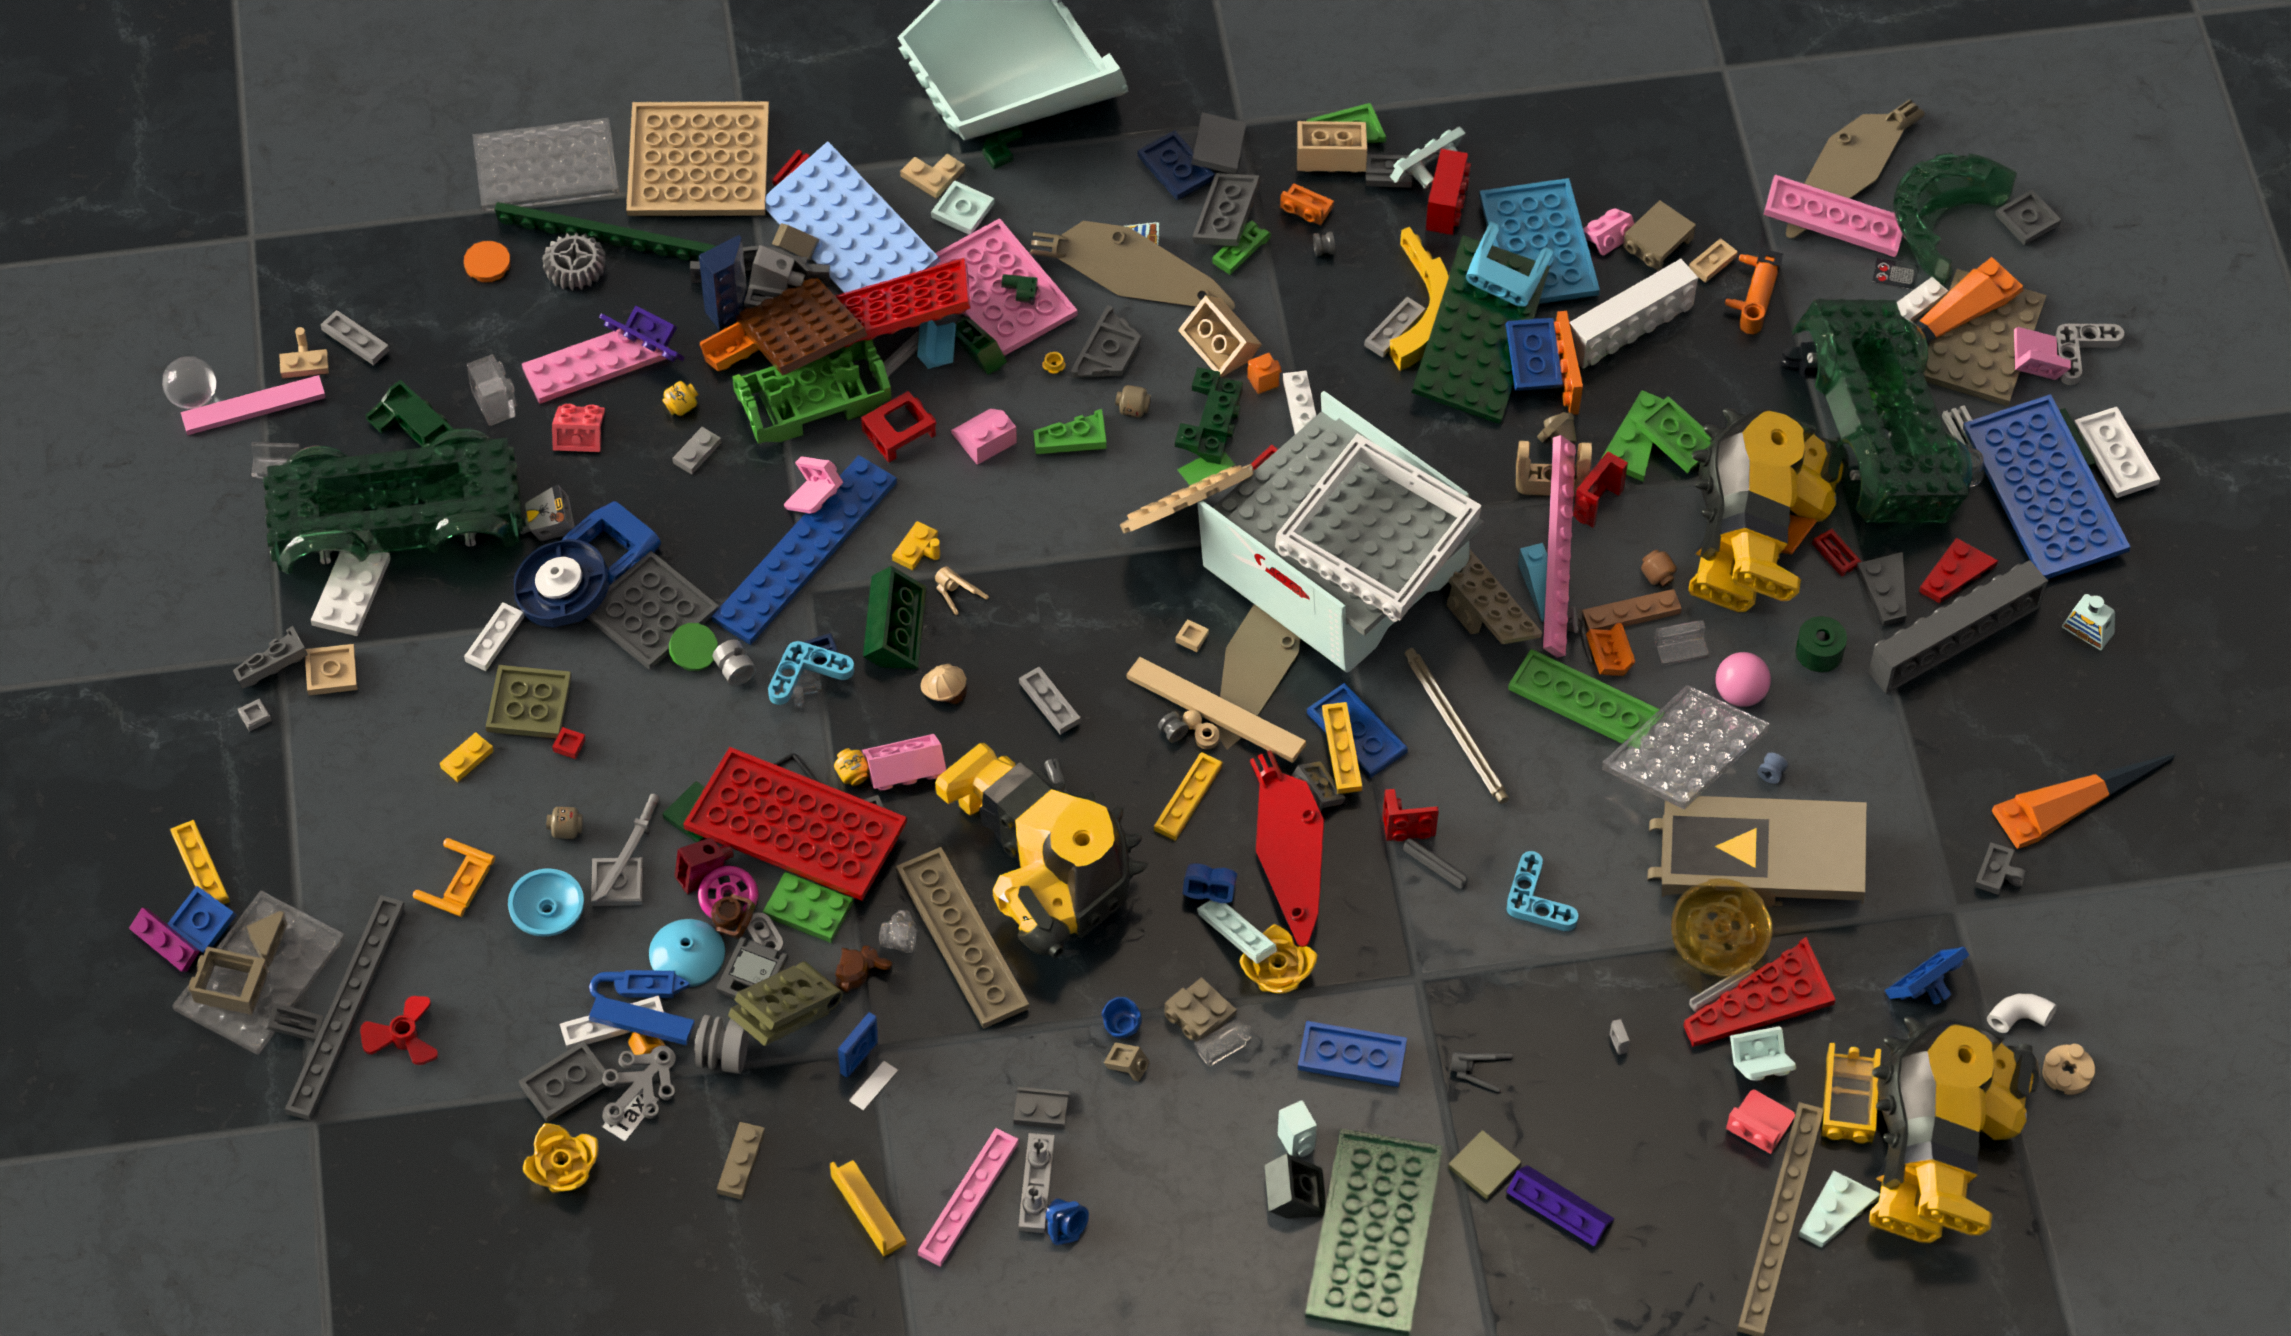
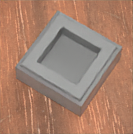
M260 699L237 709L249 732L272 721L271 716Z
M1622 1020L1612 1021L1610 1036L1617 1054L1627 1053L1630 1040Z

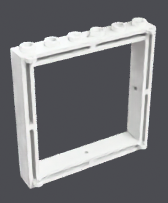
M1357 433L1276 535L1275 548H1277L1281 556H1291L1299 561L1302 566L1313 569L1324 579L1335 582L1346 592H1352L1365 603L1374 605L1382 610L1390 620L1397 622V620L1400 621L1478 521L1482 505ZM1357 462L1366 464L1457 517L1399 593L1300 536L1301 532Z

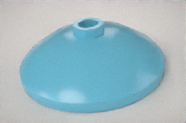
M539 869L524 875L514 884L508 897V910L511 919L522 931L534 936L547 937L565 932L578 921L584 908V896L579 883L568 873L557 869ZM547 909L552 910L551 912L544 913Z
M682 919L671 922L661 928L652 939L649 948L651 967L653 970L675 971L676 975L690 983V987L702 985L711 980L720 971L724 963L725 946L723 939L715 931L714 927L700 920ZM683 943H690L688 946H682Z

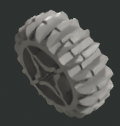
M577 232L574 236H570L567 233L565 238L558 236L557 242L551 241L550 247H546L545 254L543 255V267L549 280H553L555 286L560 284L562 289L570 286L572 291L574 287H579L582 290L583 285L591 287L592 281L598 282L599 276L603 275L606 266L605 252L600 242L596 243L594 237L588 239L586 233L581 237Z

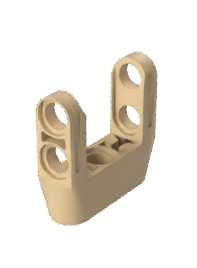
M1519 441L1516 460V489L1525 495L1551 496L1552 464H1530L1529 453L1531 443L1529 441ZM1580 443L1578 445L1576 465H1574V496H1576L1577 488L1590 472L1591 443Z

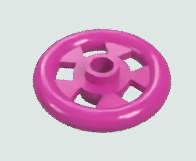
M719 867L707 874L699 886V904L710 918L713 905L723 898L727 892L750 899L755 903V907L758 901V887L755 880L748 872L739 867ZM729 876L730 882L719 884L718 878ZM741 881L747 886V889L743 892L736 885ZM709 889H716V899H708ZM747 904L743 907V911H745Z

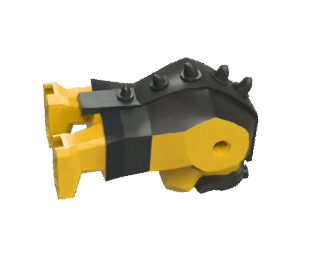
M1725 408L1723 413L1728 420L1727 428H1719L1712 424L1705 425L1704 431L1710 436L1711 443L1705 450H1697L1692 453V458L1700 462L1699 480L1695 483V487L1701 489L1707 509L1702 510V515L1707 518L1705 536L1696 552V555L1701 557L1698 572L1690 580L1688 591L1692 596L1736 612H1746L1755 604L1757 592L1780 601H1790L1799 593L1801 579L1777 565V560L1780 559L1779 554L1788 544L1790 510L1800 517L1816 519L1817 522L1826 519L1836 505V483L1845 481L1849 470V455L1843 446V439L1839 437H1832L1830 439L1818 438L1815 436L1816 426L1767 408L1756 409L1745 416L1733 409Z
M979 743L939 775L935 782L937 795L947 804L958 800L959 807L967 814L973 815L980 811L982 825L993 830L995 837L1003 846L1005 852L1020 862L1019 869L999 876L993 889V896L999 910L1005 915L1012 917L1020 925V932L1018 933L1020 941L1039 955H1050L1054 959L1060 957L1064 952L1063 945L1070 939L1071 934L1076 933L1082 939L1126 902L1129 895L1130 879H1133L1134 875L1144 872L1148 867V864L1144 861L1138 862L1133 861V858H1129L1128 853H1131V849L1140 843L1142 835L1139 833L1127 835L1126 832H1123L1120 823L1123 816L1122 807L1117 806L1110 811L1107 807L1095 802V796L1092 792L1087 793L1085 797L1064 792L1066 787L1064 782L1053 783L1027 757L1015 765L1008 756L997 758L994 751L988 745Z
M1907 1016L1904 1018V1023L1910 1031L1908 1034L1910 1038L1900 1040L1896 1037H1885L1884 1043L1891 1050V1057L1885 1066H1878L1872 1070V1075L1875 1078H1879L1877 1089L1880 1101L1877 1102L1876 1108L1882 1110L1889 1134H1885L1883 1138L1889 1143V1148L1882 1168L1876 1180L1882 1181L1879 1202L1870 1212L1869 1223L1873 1227L1921 1243H1931L1942 1237L1943 1226L1968 1235H1981L1991 1229L1992 1213L1966 1198L1968 1183L1978 1175L1980 1130L1984 1131L1994 1140L2010 1139L2021 1132L2027 1122L2026 1096L2030 1092H2035L2039 1083L2038 1060L2032 1053L2033 1047L2031 1045L2004 1046L2002 1043L2004 1040L2003 1034L1952 1017H1944L1927 1025L1926 1023L1922 1024L1913 1017Z

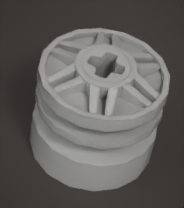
M704 1015L695 1039L696 1067L705 1068L708 1060V1068L714 1070L718 1060L721 1059L722 1071L741 1074L747 1055L749 1033L733 1019H730L727 1028L723 1029L722 1017H716L713 1024L712 1016Z

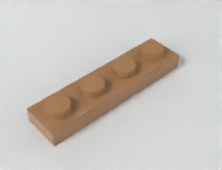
M1671 589L1583 609L1582 618L1585 621L1587 631L1590 629L1611 630L1616 623H1622L1623 627L1681 614L1682 608L1675 590Z

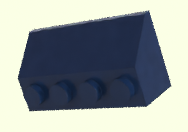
M740 235L699 255L705 313L719 331L736 323V316L743 310L747 295L743 246Z

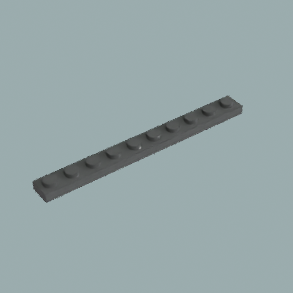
M382 895L379 896L285 1107L286 1114L311 1120L405 907L404 901Z

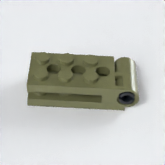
M802 961L796 967L792 966L737 992L735 1001L739 1004L731 1007L728 1016L766 1046L829 1015L830 1011L841 1001L843 991L809 963Z

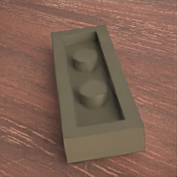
M743 1122L739 1123L717 1187V1194L743 1199L765 1134L764 1127Z

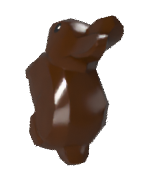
M863 946L861 951L842 947V956L835 976H837L835 985L847 993L851 989L859 988L866 982L869 969L888 970L892 967V962L885 958H879L877 951L870 946Z

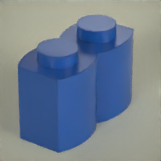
M1190 864L1185 874L1182 893L1194 899L1209 898L1218 903L1232 902L1238 873L1228 868L1212 869L1204 864Z

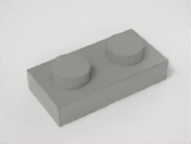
M701 427L673 457V464L693 474L721 444V438Z

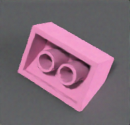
M934 734L862 750L868 763V774L874 789L888 790L893 788V784L898 783L910 785L916 783L917 779L924 777L936 779L946 771L942 745Z

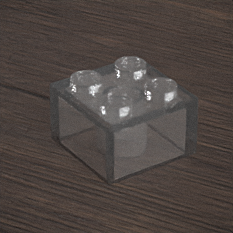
M491 354L468 363L467 370L471 392L488 425L491 426L515 417L514 407L517 406L513 395L515 389L510 378L506 380L504 376L506 372L502 362H497L494 355Z

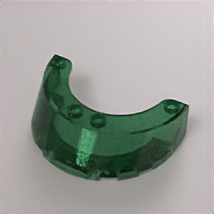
M1944 153L1936 155L1934 159L1926 162L1920 161L1903 175L1894 195L1893 209L1895 219L1918 264L1930 277H1933L1945 286L1953 272L1952 260L1939 254L1936 249L1941 237L1933 233L1937 220L1948 210L1960 205L1983 204L1992 207L2003 206L2012 195L2017 175L2016 171L1983 156L1975 154L1954 156V153Z

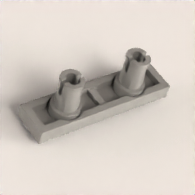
M1029 1133L1018 1226L1019 1231L1045 1233L1055 1135Z

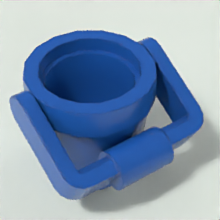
M1055 1199L1050 1203L1046 1211V1220L1048 1222V1234L1055 1245L1079 1240L1080 1234L1088 1222V1209L1076 1201L1068 1202L1062 1199ZM1059 1230L1062 1231L1063 1235L1058 1236Z

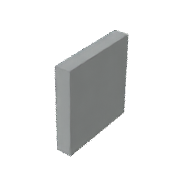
M643 857L630 858L608 894L596 903L592 902V897L618 858L592 859V906L642 905Z

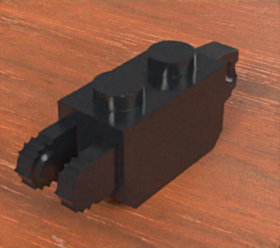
M1813 341L1801 342L1800 347L1784 348L1783 358L1780 362L1782 368L1799 370V375L1806 379H1832L1828 377L1820 363H1809V360H1807L1809 353H1819L1822 343Z

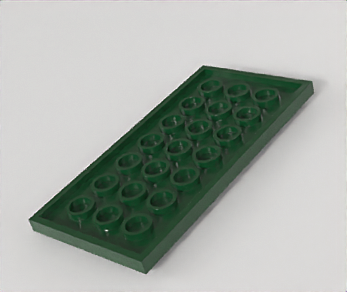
M1463 235L1411 393L1500 424L1514 383L1506 323L1507 321L1534 319L1550 266L1547 265L1528 305L1524 307L1514 305L1473 286L1466 280V274L1481 241ZM1493 245L1487 255V258L1528 277L1536 262Z

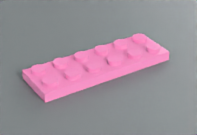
M1775 175L1764 211L1766 216L1896 257L1907 218Z
M619 329L616 332L613 331L522 363V367L539 404L667 358L663 357V351L657 348L653 352L642 346L644 341L638 338L635 342L623 336L624 331Z

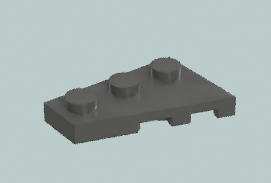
M1903 552L1858 563L1857 571L1882 626L1905 621L1907 614Z
M293 625L286 630L288 634L279 641L275 638L268 643L270 647L265 652L255 653L233 670L242 689L255 685L259 680L278 673L282 668L292 663H297L308 655Z

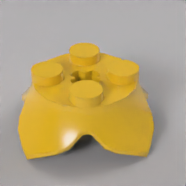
M1274 924L1262 934L1276 944L1277 952L1258 964L1243 953L1240 958V964L1246 975L1259 984L1260 990L1277 994L1288 993L1297 989L1299 983L1313 971L1317 961V954L1310 947H1297L1290 933ZM1279 964L1281 965V967L1277 968L1275 967V965Z
M544 1123L534 1141L535 1154L527 1157L524 1161L523 1172L534 1183L549 1187L554 1193L577 1189L587 1181L589 1171L598 1156V1140L588 1134L572 1137L561 1126ZM564 1161L566 1164L558 1165V1162Z

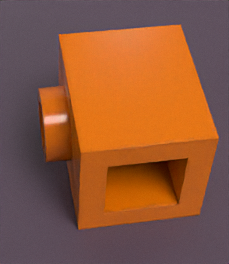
M1270 353L1248 361L1247 377L1257 394L1279 386L1281 366L1277 360L1272 358Z

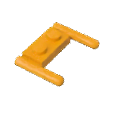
M446 838L443 843L444 847L464 854L466 858L444 893L443 899L421 890H415L413 898L462 917L465 909L468 908L488 874L490 866L493 865L495 856Z

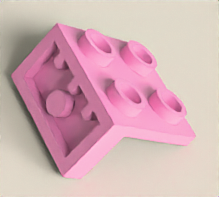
M2021 327L2014 329L2015 370L2056 380L2071 369V360L2057 355V338L2055 336Z

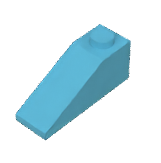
M1543 543L1520 548L1518 559L1519 569L1541 622H1544L1548 557Z

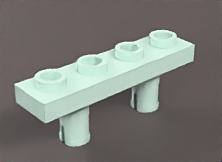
M1460 126L1453 131L1447 130L1441 135L1440 139H1432L1421 150L1417 148L1407 159L1404 157L1399 159L1393 167L1395 169L1390 177L1397 183L1405 177L1413 175L1424 189L1429 188L1433 184L1434 177L1424 166L1437 159L1441 149L1457 151L1455 147L1458 146L1465 132Z

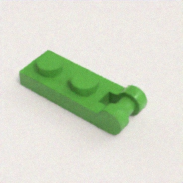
M1250 221L1244 228L1239 245H1225L1212 258V263L1231 275L1262 244L1268 242L1271 233L1266 229L1258 228L1257 223Z

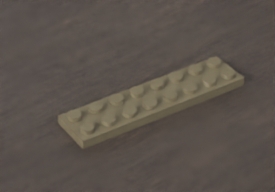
M942 847L897 865L896 872L983 1029L1028 1010L1029 1003Z

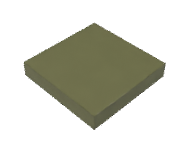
M1482 1130L1448 1164V1168L1488 1199L1521 1166L1522 1161Z

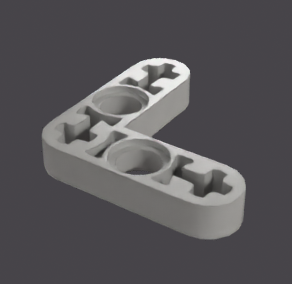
M2116 324L2060 325L2055 335L2057 338V355L2071 360V371L2074 375L2071 376L2067 371L2060 376V380L2066 385H2075L2080 381L2082 375L2080 348H2115L2120 346L2124 337V330L2121 326ZM2090 332L2093 333L2096 338L2087 339L2083 334ZM2065 334H2067V336L2070 337L2068 343H2065ZM2070 351L2075 357L2067 358L2063 355V352Z

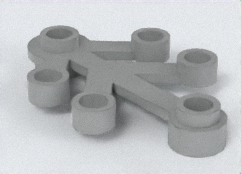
M658 1046L652 1050L651 1054L636 1055L630 1051H624L619 1057L621 1067L630 1068L632 1065L649 1066L644 1071L617 1073L614 1069H608L604 1072L602 1081L606 1086L611 1087L621 1083H633L616 1103H609L605 1106L602 1115L605 1123L612 1126L618 1125L623 1119L624 1109L641 1090L643 1091L644 1101L642 1114L648 1119L654 1118L659 1108L654 1102L652 1078L658 1071L661 1084L658 1091L659 1097L663 1100H670L673 1097L675 1088L670 1083L669 1069L673 1067L676 1058L671 1048ZM664 1054L667 1060L662 1061L658 1056ZM627 1056L631 1059V1062L626 1063L622 1058ZM613 1075L615 1080L609 1081L606 1076ZM662 1089H669L671 1094L665 1095ZM646 1107H653L655 1112L648 1113ZM616 1109L619 1114L612 1115L609 1110Z

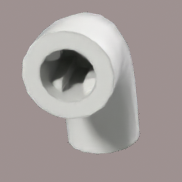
M2015 994L1999 1002L1988 1015L1987 1021L1993 1029L2001 1033H2007L2013 1024L2022 1018L2031 1019L2045 1027L2052 1019L2057 1005L2034 994Z

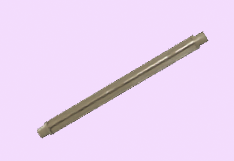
M1414 648L1408 649L1405 652L1408 664L1423 684L1424 689L1447 725L1451 728L1452 733L1482 777L1492 796L1498 800L1499 804L1507 802L1509 797L1505 792V787L1490 767L1487 759L1428 669L1421 655L1417 654Z

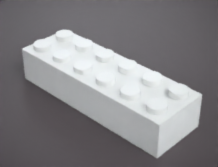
M1679 259L1569 322L1577 361L1583 369L1590 364H1596L1604 356L1615 353L1623 345L1634 342L1644 333L1652 332L1656 326L1663 322H1669L1677 314L1691 309L1694 305L1698 281L1697 275L1682 259Z

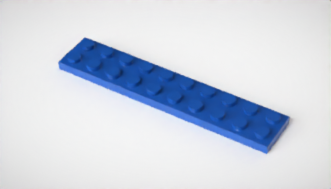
M858 455L840 475L843 483L837 489V492L822 504L820 510L815 513H805L712 615V622L751 645L897 484V478Z

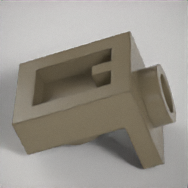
M1114 1043L1104 1064L1108 1069L1127 1072L1134 1081H1140L1147 1070L1149 1060L1138 1046Z

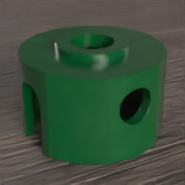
M1825 616L1812 617L1805 621L1800 627L1795 649L1798 661L1805 668L1820 673L1837 668L1843 660L1847 634L1845 628L1840 622ZM1818 632H1825V636L1829 640L1821 641L1816 637V634Z

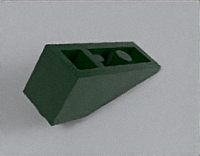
M964 316L955 322L956 340L985 373L989 375L1007 363L997 341L971 318Z

